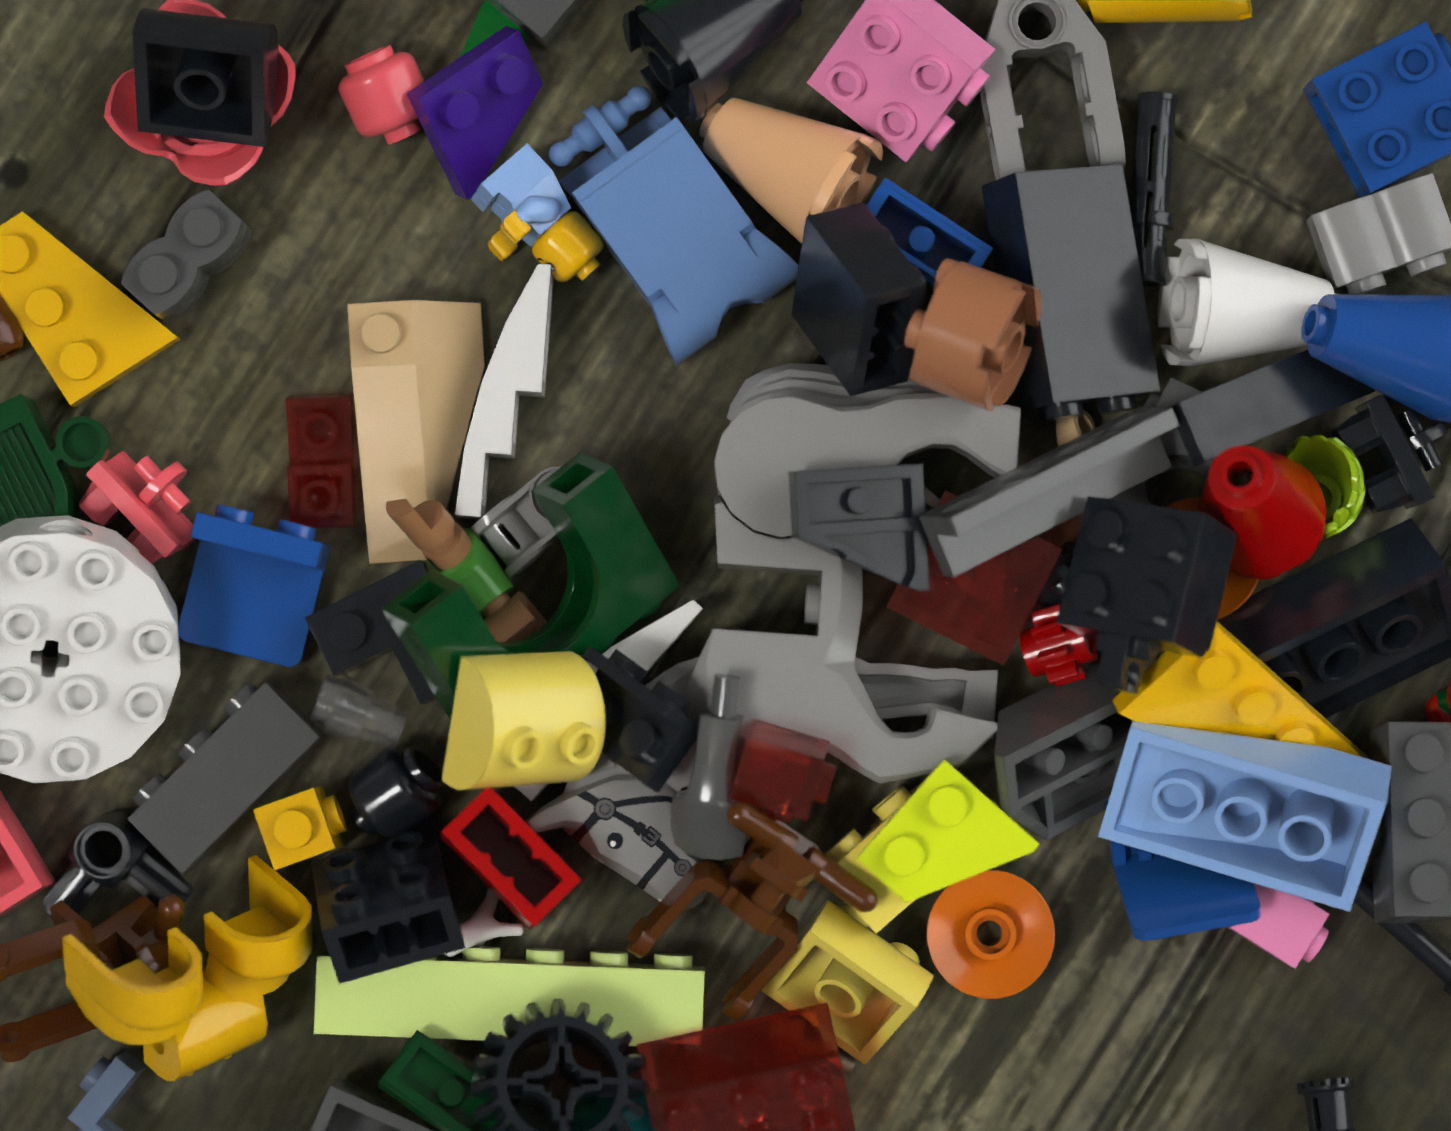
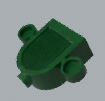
M19 394L1 403L0 526L18 518L65 515L78 518V491L68 468L73 466L79 469H91L98 461H105L111 450V438L108 430L100 422L89 417H74L67 420L60 427L55 443L34 399Z

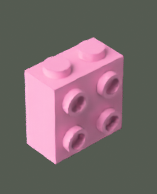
M865 0L807 81V84L904 162H907L922 146L933 152L949 133L956 122L947 114L958 100L967 106L990 78V75L982 70V67L996 49L935 0Z

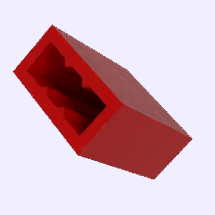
M485 788L441 831L440 840L529 930L535 927L581 881L573 870L492 788Z

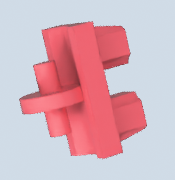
M122 451L106 462L103 460L98 461L86 474L92 483L80 500L79 507L93 522L101 526L112 523L122 513L136 527L126 540L140 551L139 554L151 564L189 547L196 540L191 537L193 523L182 513L191 501L177 487L187 474V470L179 461L172 463L162 471L148 455L136 464Z

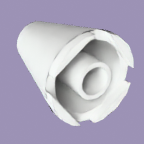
M1178 239L1174 245L1182 249L1179 257L1167 256L1165 268L1166 286L1159 287L1158 327L1170 328L1172 345H1161L1163 356L1169 365L1189 367L1307 346V342H1304L1302 339L1301 328L1308 308L1313 304L1317 305L1325 295L1338 293H1334L1332 284L1326 279L1199 239Z

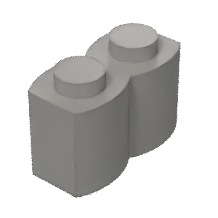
M1433 173L1311 215L1306 220L1326 280L1330 281L1334 291L1347 288L1349 294H1365L1387 285L1383 274L1406 266L1410 277L1429 272L1446 265L1447 262L1443 253L1451 251V223Z

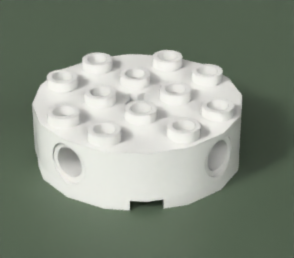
M68 515L18 518L0 526V773L31 783L85 780L131 758L166 718L181 675L177 606L155 566L139 554L140 551L115 530ZM46 640L58 642L59 652L55 658L43 656Z

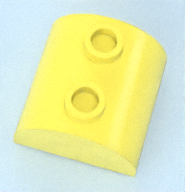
M573 651L461 657L442 781L457 790L575 782L585 778L595 767L599 759L605 736L604 700L599 682L589 664Z
M826 900L799 934L797 952L761 991L866 1065L917 1008L928 990L934 975L920 966L918 955L909 946L899 942L888 943L867 928L868 924L853 907L848 905L836 906L830 900Z

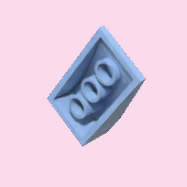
M1132 721L1098 837L1350 912L1387 804L1392 766L1329 747Z

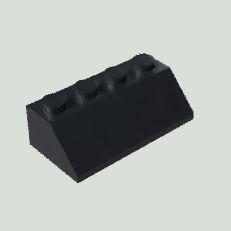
M1412 518L1270 587L1262 589L1251 595L1236 611L1217 621L1324 718H1327L1451 658V582L1446 564Z

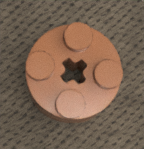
M946 258L937 271L933 286L934 295L927 311L918 309L913 314L906 330L905 346L915 350L910 379L919 386L987 411H993V404L1002 406L1008 400L1026 367L1032 348L1023 345L1025 327L1028 324L1038 328L1042 304L1041 294L1038 288L966 262H958Z

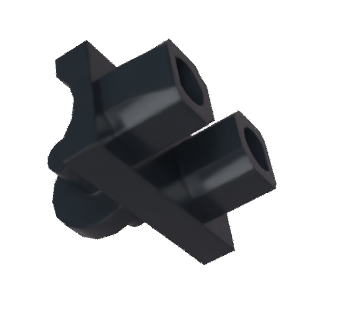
M1381 394L1355 407L1357 414L1349 417L1332 431L1333 438L1336 437L1354 452L1356 457L1375 448L1386 469L1364 481V499L1372 514L1403 505L1405 509H1409L1435 498L1412 451H1416L1426 472L1443 464L1432 443L1433 440L1448 433L1443 422L1425 429L1418 413L1413 409H1409L1397 415L1409 437L1406 439L1384 395Z

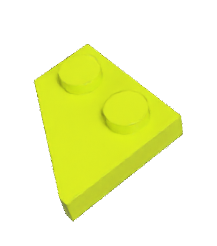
M942 759L858 854L856 859L907 903L1034 852L1040 844L946 760Z

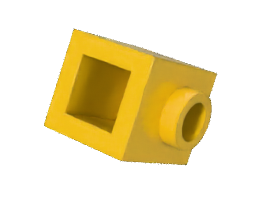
M323 786L314 787L253 809L274 870L344 846L340 833L347 831V826L341 807L335 795L326 797Z

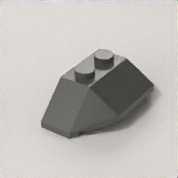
M1153 661L1147 662L1146 669L1153 663ZM1092 664L1084 668L1086 679L1058 687L1054 683L1000 710L998 714L995 760L1001 810L1013 821L1046 841L1105 810L1104 801L1109 800L1131 723L1134 721L1119 714L1112 702L1121 691L1111 690L1097 682L1100 664Z

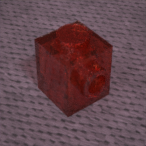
M754 719L747 737L730 799L754 805L756 810L775 821L790 822L794 818L807 821L813 800L826 804L837 766L824 762L830 741Z

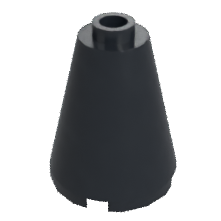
M654 0L636 6L625 13L622 26L630 52L641 47L649 65L640 70L648 86L659 101L675 117L683 120L690 115V123L705 116L801 18L802 8L800 3L804 0Z

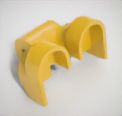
M257 855L248 858L250 910L226 921L220 919L212 911L204 914L205 949L209 954L203 973L201 952L195 943L177 927L168 930L169 967L157 973H154L140 959L111 971L72 934L62 937L66 986L85 1017L103 1034L113 1040L129 1045H143L144 1063L167 1082H174L185 1076L189 1077L202 1068L222 1059L230 1058L231 1055L261 1042L266 1036L268 1026L263 995L273 992L287 981L289 974L302 967L312 952V905L299 890Z

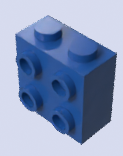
M1427 21L1313 78L1303 88V92L1358 198L1384 190L1451 156V47L1441 33L1438 32L1433 35Z

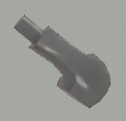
M715 674L711 710L699 713L695 759L687 790L678 791L672 800L670 825L675 845L687 854L703 859L724 860L742 857L747 838L746 834L730 825L726 818V811L734 802L741 801L751 806L747 796L735 790V756L744 715L737 714L741 677L730 674Z

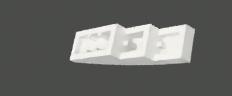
M537 265L504 325L482 380L464 446L455 515L458 518L479 520L485 515L490 457L515 459L519 397L545 398L554 280L551 265Z

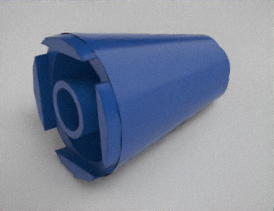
M1327 294L1317 305L1313 304L1308 308L1302 322L1301 336L1303 341L1307 342L1308 352L1313 358L1432 420L1451 423V295Z

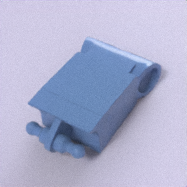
M634 86L618 102L608 100L599 108L592 104L582 111L585 118L572 127L571 136L562 142L554 143L550 147L549 158L554 165L564 167L569 165L573 157L581 151L592 152L603 144L604 148L561 178L559 182L589 224L602 237L605 246L647 304L652 308L674 365L678 366L717 337L720 322L730 308L743 304L765 303L797 280L799 265L754 227L750 218L677 117L671 120L660 107L620 137H617L616 134L628 126L629 117L637 111L646 109L651 103L650 91L643 86Z

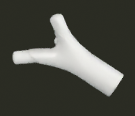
M488 888L485 899L476 912L468 920L461 923L466 948L446 953L445 955L449 957L455 956L475 945L481 946L485 941L498 937L522 936L524 927L521 923L499 922L494 919L493 915L499 899Z

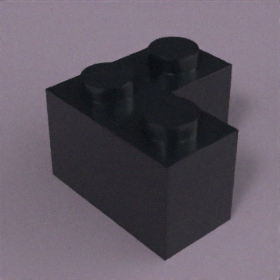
M419 560L305 617L333 676H343L394 651L419 703L429 704L437 700L382 611L384 606L429 572L426 562Z

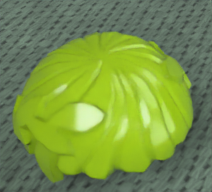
M1324 435L1297 437L1293 446L1288 447L1285 451L1284 456L1303 465L1318 482L1323 492L1327 509L1323 538H1329L1349 527L1360 513L1365 497L1363 471L1354 452L1338 438L1326 439Z

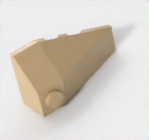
M403 300L347 304L351 372L369 564L426 561L427 559L423 555L422 550L412 543L387 514L386 503L387 501L407 499L414 508L422 502L437 500L446 509L448 508L453 490L452 485L462 448L465 445L476 395L485 370L481 303Z

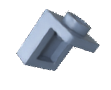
M128 1051L116 1056L112 1062L104 1056L101 1057L80 1083L79 1087L87 1092V1094L68 1117L70 1121L79 1127L77 1131H124L107 1116L146 1068L143 1063Z

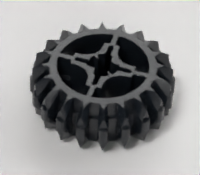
M560 998L553 1000L549 1018L544 1017L537 1003H530L525 1010L527 1026L518 1017L508 1014L502 1022L507 1037L499 1033L489 1032L485 1038L484 1045L494 1056L485 1054L477 1055L475 1058L473 1069L488 1078L473 1081L470 1085V1095L478 1099L490 1101L481 1104L475 1109L474 1119L476 1122L482 1123L496 1120L497 1124L489 1131H537L526 1124L514 1110L510 1099H517L518 1105L532 1106L542 1113L545 1117L547 1131H570L574 1109L579 1106L594 1105L597 1098H611L608 1115L589 1131H633L631 1126L624 1120L631 1122L641 1121L646 1109L639 1102L630 1098L645 1095L648 1090V1081L642 1078L629 1077L628 1075L642 1068L644 1064L643 1056L640 1054L622 1056L621 1053L630 1044L632 1036L629 1032L625 1031L611 1039L607 1035L613 1022V1017L610 1014L601 1016L596 1026L587 1022L586 1019L590 1013V1005L581 1002L574 1018L565 1016V1004ZM548 1041V1053L545 1058L546 1065L535 1071H524L521 1078H506L507 1068L522 1051L535 1044ZM571 1043L592 1054L603 1067L607 1077L602 1078L600 1071L586 1070L579 1066L573 1058ZM558 1064L559 1077L567 1080L565 1086L571 1084L574 1087L570 1090L561 1112L559 1100L551 1097L554 1090L547 1093L544 1089L548 1087Z

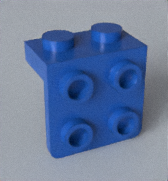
M219 504L216 506L214 516L197 512L191 537L200 540L178 625L180 638L189 643L287 667L297 666L303 660L310 633V627L305 617L315 613L331 546L314 541L317 529L279 519L277 531L252 526L255 513Z
M1104 801L1105 811L1107 808L1108 801ZM1108 840L1111 864L1134 938L1141 941L1163 939L1176 935L1251 923L1260 918V901L1254 883Z

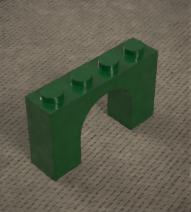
M580 452L531 490L560 539L568 563L567 585L561 603L547 623L533 634L516 641L497 642L463 585L433 569L382 608L383 613L450 721L461 657L573 651L582 657L589 646L603 654L613 645L618 635L638 619L645 618L654 613L661 606L663 599L680 586L613 466Z

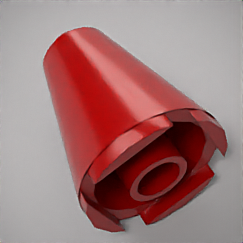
M1246 445L1231 447L1216 457L1210 467L1197 512L1206 513L1238 533L1229 571L1240 577L1263 580L1279 577L1281 573L1294 568L1298 564L1301 566L1309 560L1324 537L1327 518L1323 492L1314 476L1303 465L1284 455Z

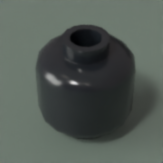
M388 745L360 767L351 777L348 786L350 797L353 801V804L349 807L350 814L356 824L369 835L380 833L385 837L391 838L404 831H415L441 807L443 802L441 789L444 785L442 781L443 774L436 762L421 748L415 745L409 748L401 745Z

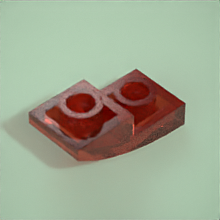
M352 393L288 395L286 398L289 447L287 483L290 522L313 528L354 527L355 461Z

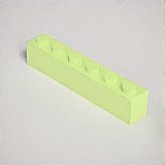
M473 946L463 951L462 957L436 956L339 984L329 952H323L317 956L314 1034L411 1038L416 1030H418L428 1038L485 1041L489 1032L499 1033L507 1037L502 1022L508 1014L518 1017L527 1026L525 1010L528 1004L537 1003L544 1017L549 1018L553 1000L560 998L564 1001L565 1016L574 1018V1014L581 1002L589 1004L590 1013L586 1021L595 1026L601 1016L610 1014L613 1017V1022L607 1035L613 1039L619 1033L629 1032L632 1040L628 1046L702 1049L705 966H692L693 955L676 953L654 954V965L628 964L629 953L620 951H590V962L564 961L565 950L548 948L526 949V960L500 959V947Z

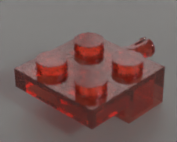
M945 490L938 506L958 496ZM1035 536L955 577L943 576L927 537L929 591H913L898 584L887 608L1004 666L1063 549Z

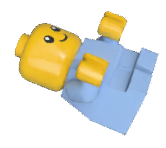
M528 143L485 179L471 198L482 212L489 208L501 218L500 230L488 242V248L499 261H504L517 249V243L522 239L532 247V254L540 264L552 266V277L561 283L569 281L575 275L583 281L601 265L595 257L603 249L604 242L602 237L580 213L576 211L568 212L571 206L554 172Z

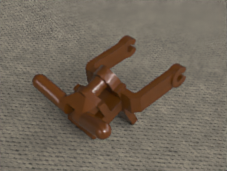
M741 801L734 802L728 807L726 818L730 825L750 837L745 844L742 857H736L732 863L726 859H708L705 862L694 864L648 916H644L636 922L627 936L630 942L626 947V950L642 958L703 890H707L720 898V903L728 907L751 927L764 934L767 933L771 937L777 936L769 947L725 993L722 1002L725 1003L722 1013L734 1021L739 1020L748 1011L755 996L797 952L798 919L786 912V904L791 897L802 902L809 892L805 886L812 879L819 882L859 912H871L878 904L877 893L871 887L820 852V848L813 841L773 814L764 815Z
M166 895L160 900L156 914L154 903L146 896H141L125 908L114 912L107 920L92 929L89 921H85L65 902L60 900L50 907L54 926L0 944V982L14 974L64 958L62 937L72 934L111 971L137 959L144 962L154 973L169 967L168 930L175 927L179 930L181 929L185 909L184 902L177 895ZM73 1002L18 1022H8L1 1025L0 1055L5 1062H17L26 1058L32 1051L97 1029V1027L85 1017L77 1002Z

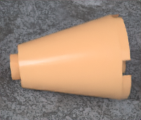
M735 97L729 99L724 105L717 103L706 114L699 132L700 136L704 138L703 152L801 244L806 216L865 203L877 178L867 172L870 158L873 156L882 161L883 156L882 143L869 135Z

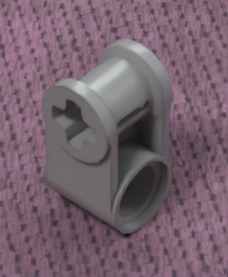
M561 466L549 467L538 473L514 495L508 496L488 511L469 529L474 531L479 537H483L506 565L504 573L509 580L535 562L558 538L531 490ZM503 525L520 544V549L505 533V531L502 528Z

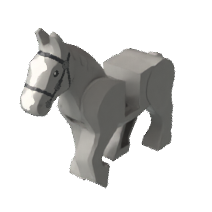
M787 363L763 370L746 379L730 404L727 419L731 423L721 435L714 461L718 496L714 498L718 568L819 575V585L808 584L806 586L804 624L816 625L815 636L713 629L700 657L678 663L648 683L646 687L652 690L658 681L664 683L691 703L684 712V715L698 724L699 713L711 710L715 674H730L741 677L737 714L744 715L735 756V774H754L762 770L776 768L782 762L812 749L823 750L878 784L929 774L942 759L946 760L953 768L963 765L989 739H993L994 734L997 732L995 708L998 670L932 669L905 664L868 663L856 657L863 607L862 568L792 537L788 471L898 465L906 457L929 448H948L968 458L983 471L997 478L1017 468L1021 409L1004 404L1002 406L993 404V411H987L917 385L915 381L910 379V372L907 382L855 396L848 394L828 365ZM924 487L925 513L944 504L930 490ZM927 537L928 562L941 571ZM1006 551L955 577H948L964 594L992 613H1002ZM927 715L924 726L912 732L891 731L882 722V719ZM696 742L658 793L644 785L601 752L595 767L585 778L575 782H567L562 795L541 807L524 822L535 833L563 828L595 859L661 902L694 864L707 861L706 859L689 855L677 847L674 843L670 825L673 797L678 791H681V788L689 784L695 759ZM701 891L686 909L694 908L703 902L709 891Z

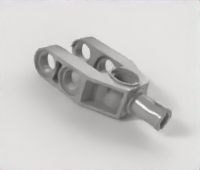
M998 0L985 39L996 50L982 67V70L990 75V78L979 91L995 179L998 180L1015 172L1026 171L1021 143V131L1024 125L1022 115L1016 114L1010 82L1012 59L1038 58L1055 51H1066L1069 54L1090 167L1123 164L1124 168L1126 156L1107 44L1103 36L1076 0ZM1027 11L1043 13L1051 24V35L1042 40L1027 38L1020 31L1018 17Z

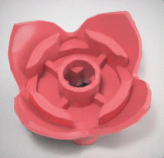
M167 0L158 9L226 18L224 14L210 4L198 0ZM280 45L277 89L271 127L284 115L289 106L296 79L295 63ZM134 68L122 73L111 87L105 105L104 118L112 130L130 147L144 154L165 157L171 160L180 173L193 182L211 186H227L240 179L249 171L263 152V147L138 132Z

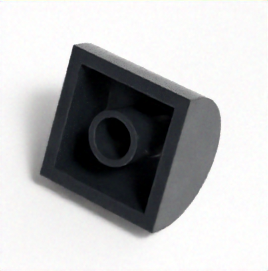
M147 8L141 9L132 30L138 132L266 147L273 118L278 79L279 45L275 24Z

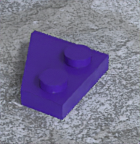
M503 27L407 93L455 195L466 200L473 197L480 184L485 180L543 85L519 30Z

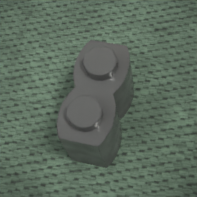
M210 190L202 191L189 198L178 208L167 226L165 237L150 242L132 258L123 274L121 284L154 315L165 322L175 320L188 312L198 302L207 286L209 276L225 270L239 258L249 242L252 230Z

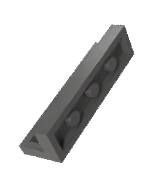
M1172 407L1136 408L920 515L919 518L943 576L955 577L1084 512L1088 496L1110 499L1171 468L1172 466L1159 435L1179 426Z

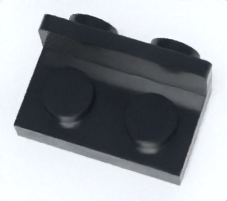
M589 646L582 657L598 668L595 675L601 688L605 706V736L601 752L644 785L658 793L696 742L698 724L684 715V712L691 703L661 681H658L654 688L650 690L641 683L648 671L616 649L608 659Z

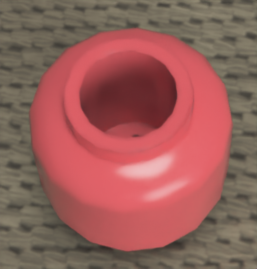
M390 44L366 53L344 65L348 74L340 81L338 89L354 126L360 135L375 137L383 134L389 145L422 130L407 93L425 80L415 58L410 53H394Z

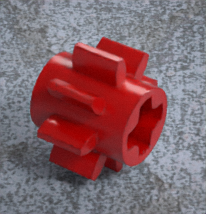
M1060 603L1032 611L1031 616L1035 627L1020 631L1021 651L1029 672L1033 677L1046 674L1048 683H1055L1057 687L1086 679L1082 663L1096 660L1098 656L1095 639L1085 638L1056 623L1061 606Z

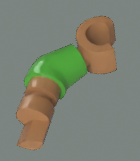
M407 499L387 501V514L412 543L422 550L423 555L427 559L426 566L428 571L433 569L463 585L479 614L485 616L484 622L497 642L520 640L533 634L547 623V620L523 592L518 591L510 598L508 594L514 586L504 573L492 551L474 531L469 530V528H462L457 524L453 516L440 502L428 500L413 508Z

